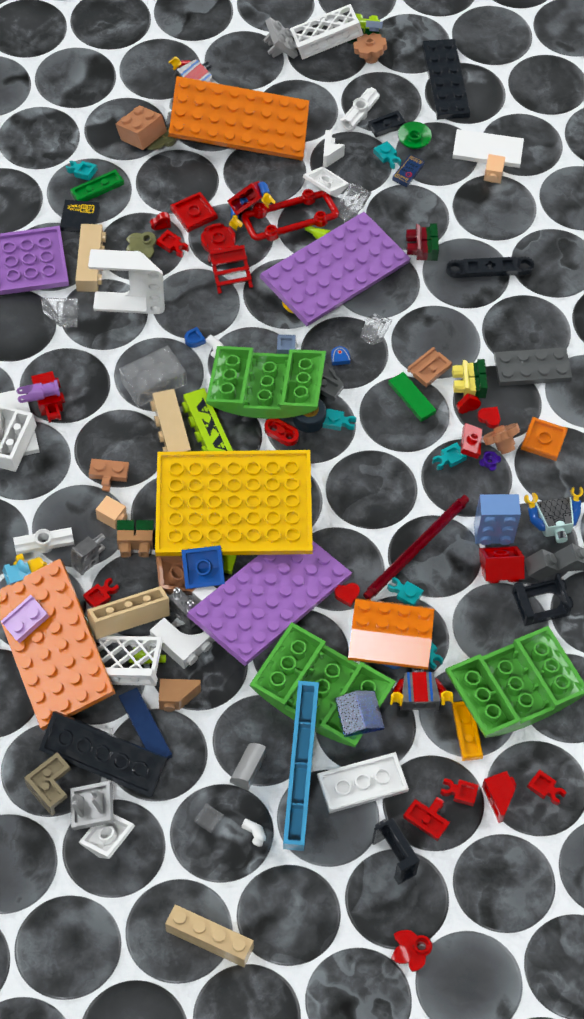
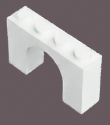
M214 586L196 588L192 592L194 603H200L217 588ZM165 618L150 629V637H162L161 649L183 669L188 665H193L197 661L198 656L202 652H207L215 641L206 632L196 635L184 634Z

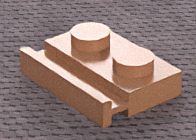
M432 347L408 367L407 372H411L414 378L427 387L450 369L452 362Z

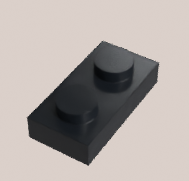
M397 110L368 121V127L375 137H379L399 129L406 121Z

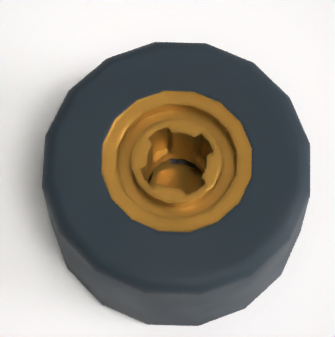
M319 399L317 410L293 417V423L296 428L307 433L320 430L326 418V406L323 401Z

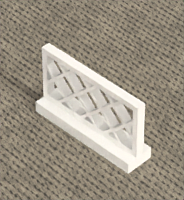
M351 4L290 28L302 60L363 35L359 20ZM350 11L347 16L342 15L343 13ZM334 18L332 22L327 21L328 19ZM339 19L344 20L342 23H337ZM319 24L317 28L312 27L313 25ZM324 25L328 26L326 30L322 29ZM303 30L302 34L296 33L298 31ZM308 32H313L311 36L307 35Z
M93 636L94 641L100 644L97 647L98 651L100 652L104 649L108 653L102 658L103 663L111 658L115 661V664L111 667H105L112 685H157L158 678L156 673L163 643L162 637L106 636L96 640ZM111 643H118L119 646L111 652L106 648ZM131 643H137L138 646L131 652L125 648ZM150 643H156V648L148 653L145 647ZM121 650H124L127 655L117 661L114 656ZM143 650L146 655L136 661L133 656ZM131 658L134 664L129 668H123L122 664ZM148 659H151L152 667L142 668L141 665Z

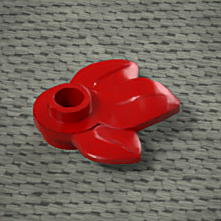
M401 930L394 933L393 936L399 946L393 952L391 959L399 964L408 963L412 972L420 970L425 965L426 956L432 951L431 940L424 935L417 936L411 930ZM423 944L425 949L420 950L417 946Z

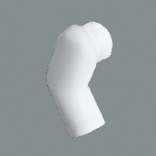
M209 335L206 342L213 347L211 356L215 358L217 346H223V344L214 336Z
M245 818L241 828L253 834L252 843L254 845L262 846L263 842L266 841L263 827Z

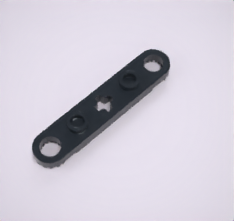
M526 256L520 258L455 259L447 263L446 273L453 278L527 275L532 273L534 261ZM526 263L529 267L522 268L521 264ZM451 267H458L459 271L457 270V272H454V270L452 271Z

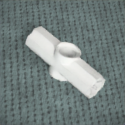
M372 87L367 88L360 98L354 100L351 109L341 119V125H343L344 129L348 131L353 130L361 120L367 117V112L380 97L376 89Z
M71 527L53 531L40 529L35 534L13 538L16 555L36 551L48 553L53 548L74 545Z

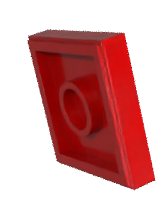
M201 192L170 205V209L187 232L218 219L217 213Z

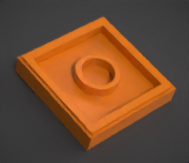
M532 417L521 450L557 461L568 428Z

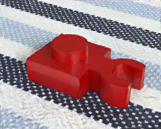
M168 229L156 240L158 246L169 253L174 250L178 257H183L181 250L189 251V246L186 243H181V238Z
M108 578L105 580L104 586L101 587L99 584H96L84 593L83 599L92 608L106 604L111 600L109 594H116L119 591V586L109 587L113 582L112 578Z
M541 770L536 773L527 785L528 789L542 799H545L548 795L551 802L555 805L560 803V800L555 795L566 796L564 789L554 787L557 781Z
M450 779L443 780V784L449 786L450 789L445 790L441 788L440 794L442 796L454 795L453 801L474 806L479 787L478 784L459 779L457 785Z

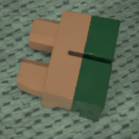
M117 520V545L121 557H130L131 550H139L140 557H149L150 551L153 550L154 520H136V535L134 520Z

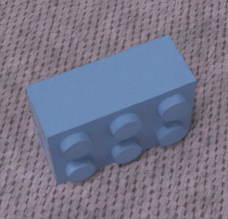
M488 494L479 496L474 520L475 544L508 545L514 543L521 516L519 494Z

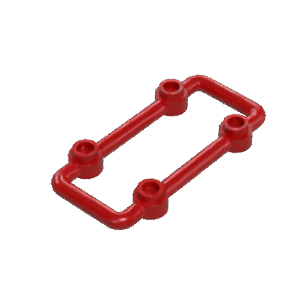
M306 189L303 191L302 196L271 204L269 208L263 203H256L253 210L242 214L241 219L253 240L267 239L274 241L281 234L309 226L324 227L328 221L334 220L339 216V210L331 196L325 191L313 192L311 189ZM318 198H324L332 212L326 214L324 211H318L312 219L277 228L275 225H268L264 232L258 234L249 220L251 217L261 219L268 212L300 203L311 205Z

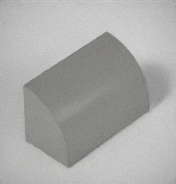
M257 743L248 744L230 779V783L249 791L266 757V746Z

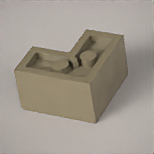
M58 752L24 777L26 787L51 816L55 814L54 808L67 798V794L56 781L71 770L70 766Z

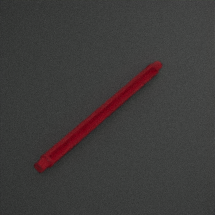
M463 495L460 499L458 498L367 588V591L363 594L365 599L370 600L373 596H376L421 549L466 507L469 498L466 495Z

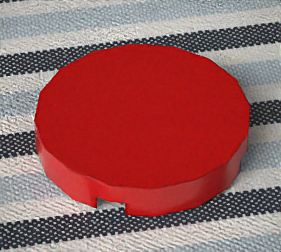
M221 223L207 226L201 234V245L207 252L216 248H228L236 243L233 229Z

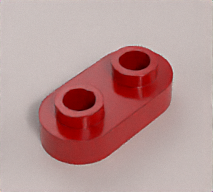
M270 418L265 422L264 431L269 437L286 446H293L298 442L299 432L296 428L280 419Z

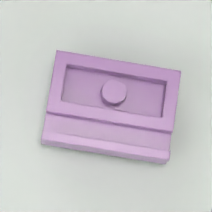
M30 595L1 620V623L21 643L50 616L35 598Z

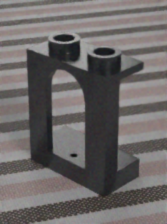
M559 573L556 574L555 580L525 587L522 582L514 584L512 594L524 626L570 615L573 601L567 595L566 582L564 579H561ZM547 593H553L559 597L560 605L557 608L539 613L533 612L528 599Z
M391 818L388 821L384 819L375 825L372 844L375 845L384 839L389 844L399 860L394 879L399 885L417 874L420 860L394 819Z

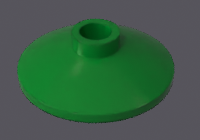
M421 122L405 123L398 131L399 141L404 146L412 149L427 146L432 138L429 127Z

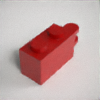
M53 371L31 376L32 384H46L57 380L59 388H61L59 379L54 377ZM60 392V396L53 395L37 400L41 416L46 415L48 423L55 419L61 420L60 411H63L62 403H65L63 392Z

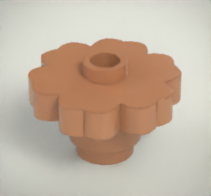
M363 34L353 43L354 53L359 54L360 58H364L370 64L377 62L379 56L383 55L384 51L387 50L386 38L381 37V34Z
M518 423L508 426L501 425L494 428V431L483 436L485 445L495 443L497 450L501 454L515 450L513 436L520 432Z

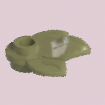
M166 127L167 132L150 144L147 149L155 150L163 146H172L175 144L176 138L168 137L169 128Z
M133 233L126 238L127 242L130 243L126 251H140L148 259L153 256V247L157 240L154 233Z

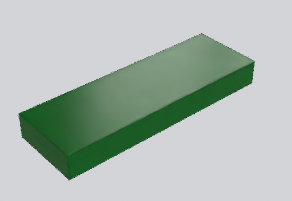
M115 169L70 189V193L77 201H89L124 185V180Z
M404 372L388 381L390 387L420 422L436 414V409Z

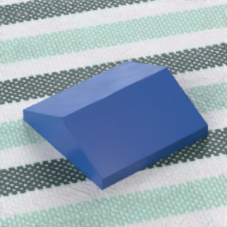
M221 545L181 550L185 589L225 584Z

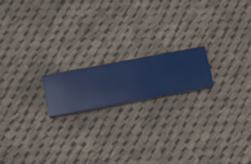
M138 688L119 695V700L144 748L167 757V760L172 758V753Z

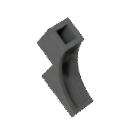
M572 543L556 553L541 549L524 559L528 576L542 580L557 573L584 571V548Z

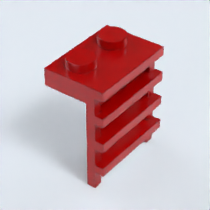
M233 245L224 249L216 248L209 252L208 261L212 264L218 294H222L221 286L247 281L249 288H253L245 245ZM239 261L244 262V267L217 271L216 268L218 265ZM246 271L247 277L219 282L218 276Z

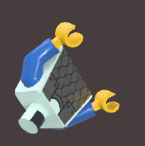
M574 487L571 488L570 493L574 497L573 500H571V497L537 502V494L532 493V501L529 500L528 495H525L524 501L529 504L530 522L539 531H542L544 536H555L557 543L566 542L568 540L567 534L571 533L572 528L577 525L581 514V500H579V497L583 495V488L580 487L578 495L574 493Z

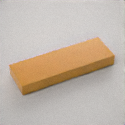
M463 701L453 702L451 706L462 761L483 759L477 723Z

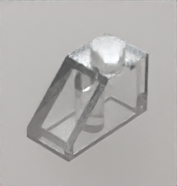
M349 183L337 205L339 210L338 217L345 222L352 219L363 209L371 192L359 184Z
M41 299L43 312L58 326L67 328L78 327V299Z
M379 314L368 316L360 338L365 339L364 342L371 345L380 343L392 320Z

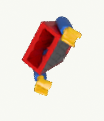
M253 182L227 200L230 205L232 218L229 225L236 231L238 226L242 227L243 222L238 219L240 213L250 209L260 201L267 208H269L271 202L275 204L276 201L270 195L269 187L265 182Z

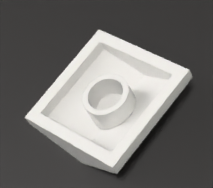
M323 166L303 175L304 179L336 198L349 185L348 182Z
M113 814L114 823L91 827L79 843L99 858L110 859L135 825Z

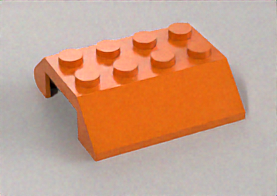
M355 598L348 660L428 670L434 608Z

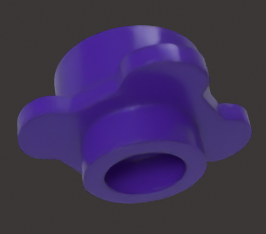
M493 451L484 452L483 459L479 460V465L489 468L490 471H495L496 465L501 462V457Z

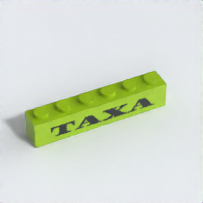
M205 388L183 394L184 402L181 403L184 413L189 415V425L191 428L194 427L196 431L194 432L195 438L198 443L201 442V450L233 451L214 408L206 404L207 393Z

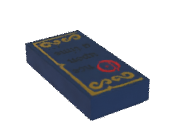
M409 155L393 175L392 180L408 187L423 168L425 161Z

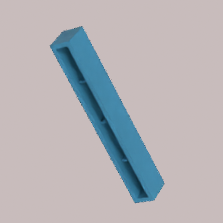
M298 681L283 849L304 851L319 682Z

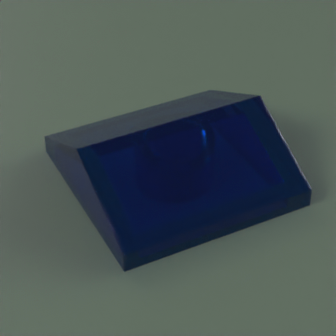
M356 690L335 698L344 737L384 730L375 691Z

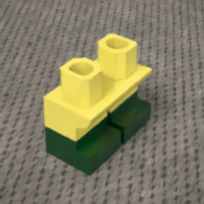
M477 359L475 363H468L466 360H463L462 365L452 366V377L462 378V380H454L453 391L455 393H463V396L469 393L478 398H486L488 385L485 359Z

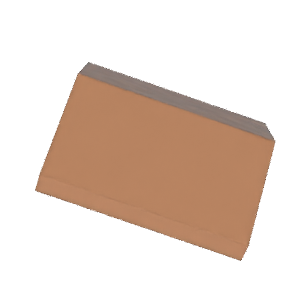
M156 556L158 582L165 593L171 595L173 589L179 587L186 595H192L196 588L185 589L182 557Z

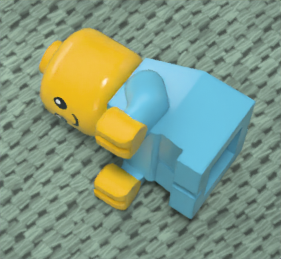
M23 554L16 555V561L13 563V566H10V564L4 565L2 572L7 585H12L23 580L24 576L46 566L47 563L46 561L43 562L40 557L24 563Z

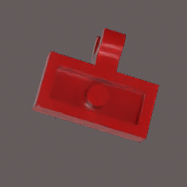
M436 797L429 808L415 799L403 815L404 819L436 841L440 839L450 824L449 821L437 814L444 803L439 797Z

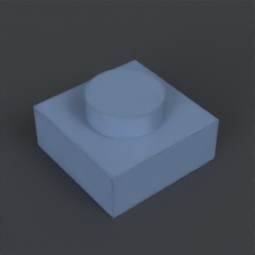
M366 20V27H369V31L379 32V28H383V22Z
M278 335L277 354H289V349H295L296 335Z

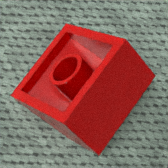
M517 546L479 548L482 576L485 581L499 583L500 580L518 582L519 579H525L524 555Z

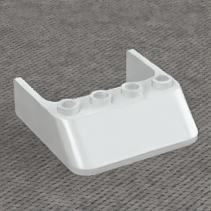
M90 250L89 269L128 271L130 290L125 293L96 291L93 305L94 311L161 314L164 312L163 272L140 251Z

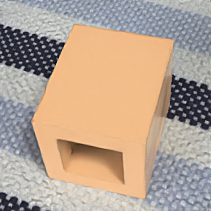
M488 155L484 181L501 183L505 157Z
M106 496L96 508L97 519L116 530L117 520L127 519L126 506Z

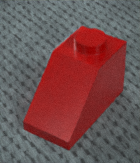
M507 771L485 778L482 785L498 823L503 822L516 788L514 778L510 777Z

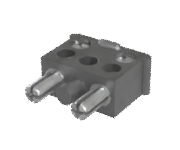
M102 533L94 539L88 536L75 547H72L71 566L81 575H84L86 571L99 562V554L105 550L104 545L100 544L105 539Z
M175 587L173 593L168 596L169 609L175 613V616L180 621H183L189 628H193L196 624L187 617V613L197 604L179 587Z

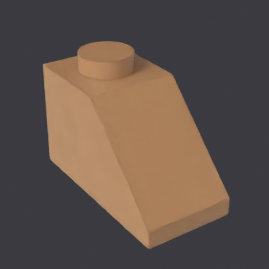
M160 679L159 709L167 712L182 709L201 692V680Z

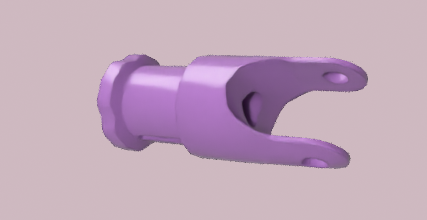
M57 380L46 384H31L19 387L16 390L18 394H26L18 397V402L20 403L42 400L53 395L60 396Z

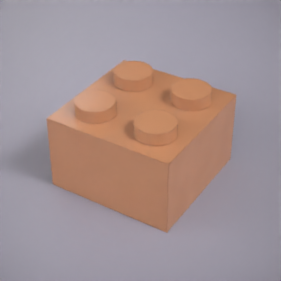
M140 105L115 123L120 139L141 150H144L167 132L162 115Z

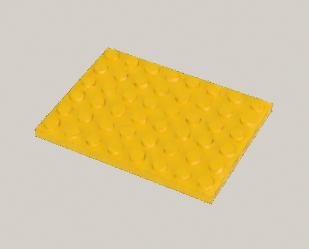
M310 450L157 452L155 556H182L181 550L221 545L222 555L313 554Z

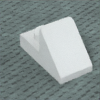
M325 130L324 168L344 156L345 145L335 144L332 130Z

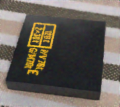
M65 199L60 231L80 232L81 224H97L100 203Z

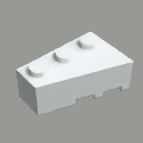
M0 405V468L16 472L37 426L33 413Z

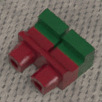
M437 223L430 224V227H421L419 224H416V229H406V241H415V243H407V255H416V260L438 261Z

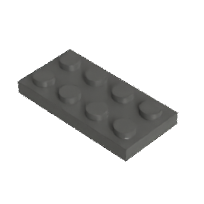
M566 347L494 353L499 386L569 382L572 380Z

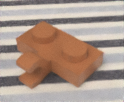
M91 459L89 478L101 479L102 491L110 492L111 481L127 482L129 462Z

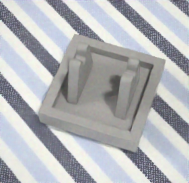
M271 17L268 18L265 22L269 34L264 38V43L268 42L269 46L273 44L268 50V54H272L274 58L284 52L291 58H296L298 56L297 45L293 41L291 30L284 28L279 21H275Z
M110 781L70 788L71 828L73 830L114 823L113 784Z

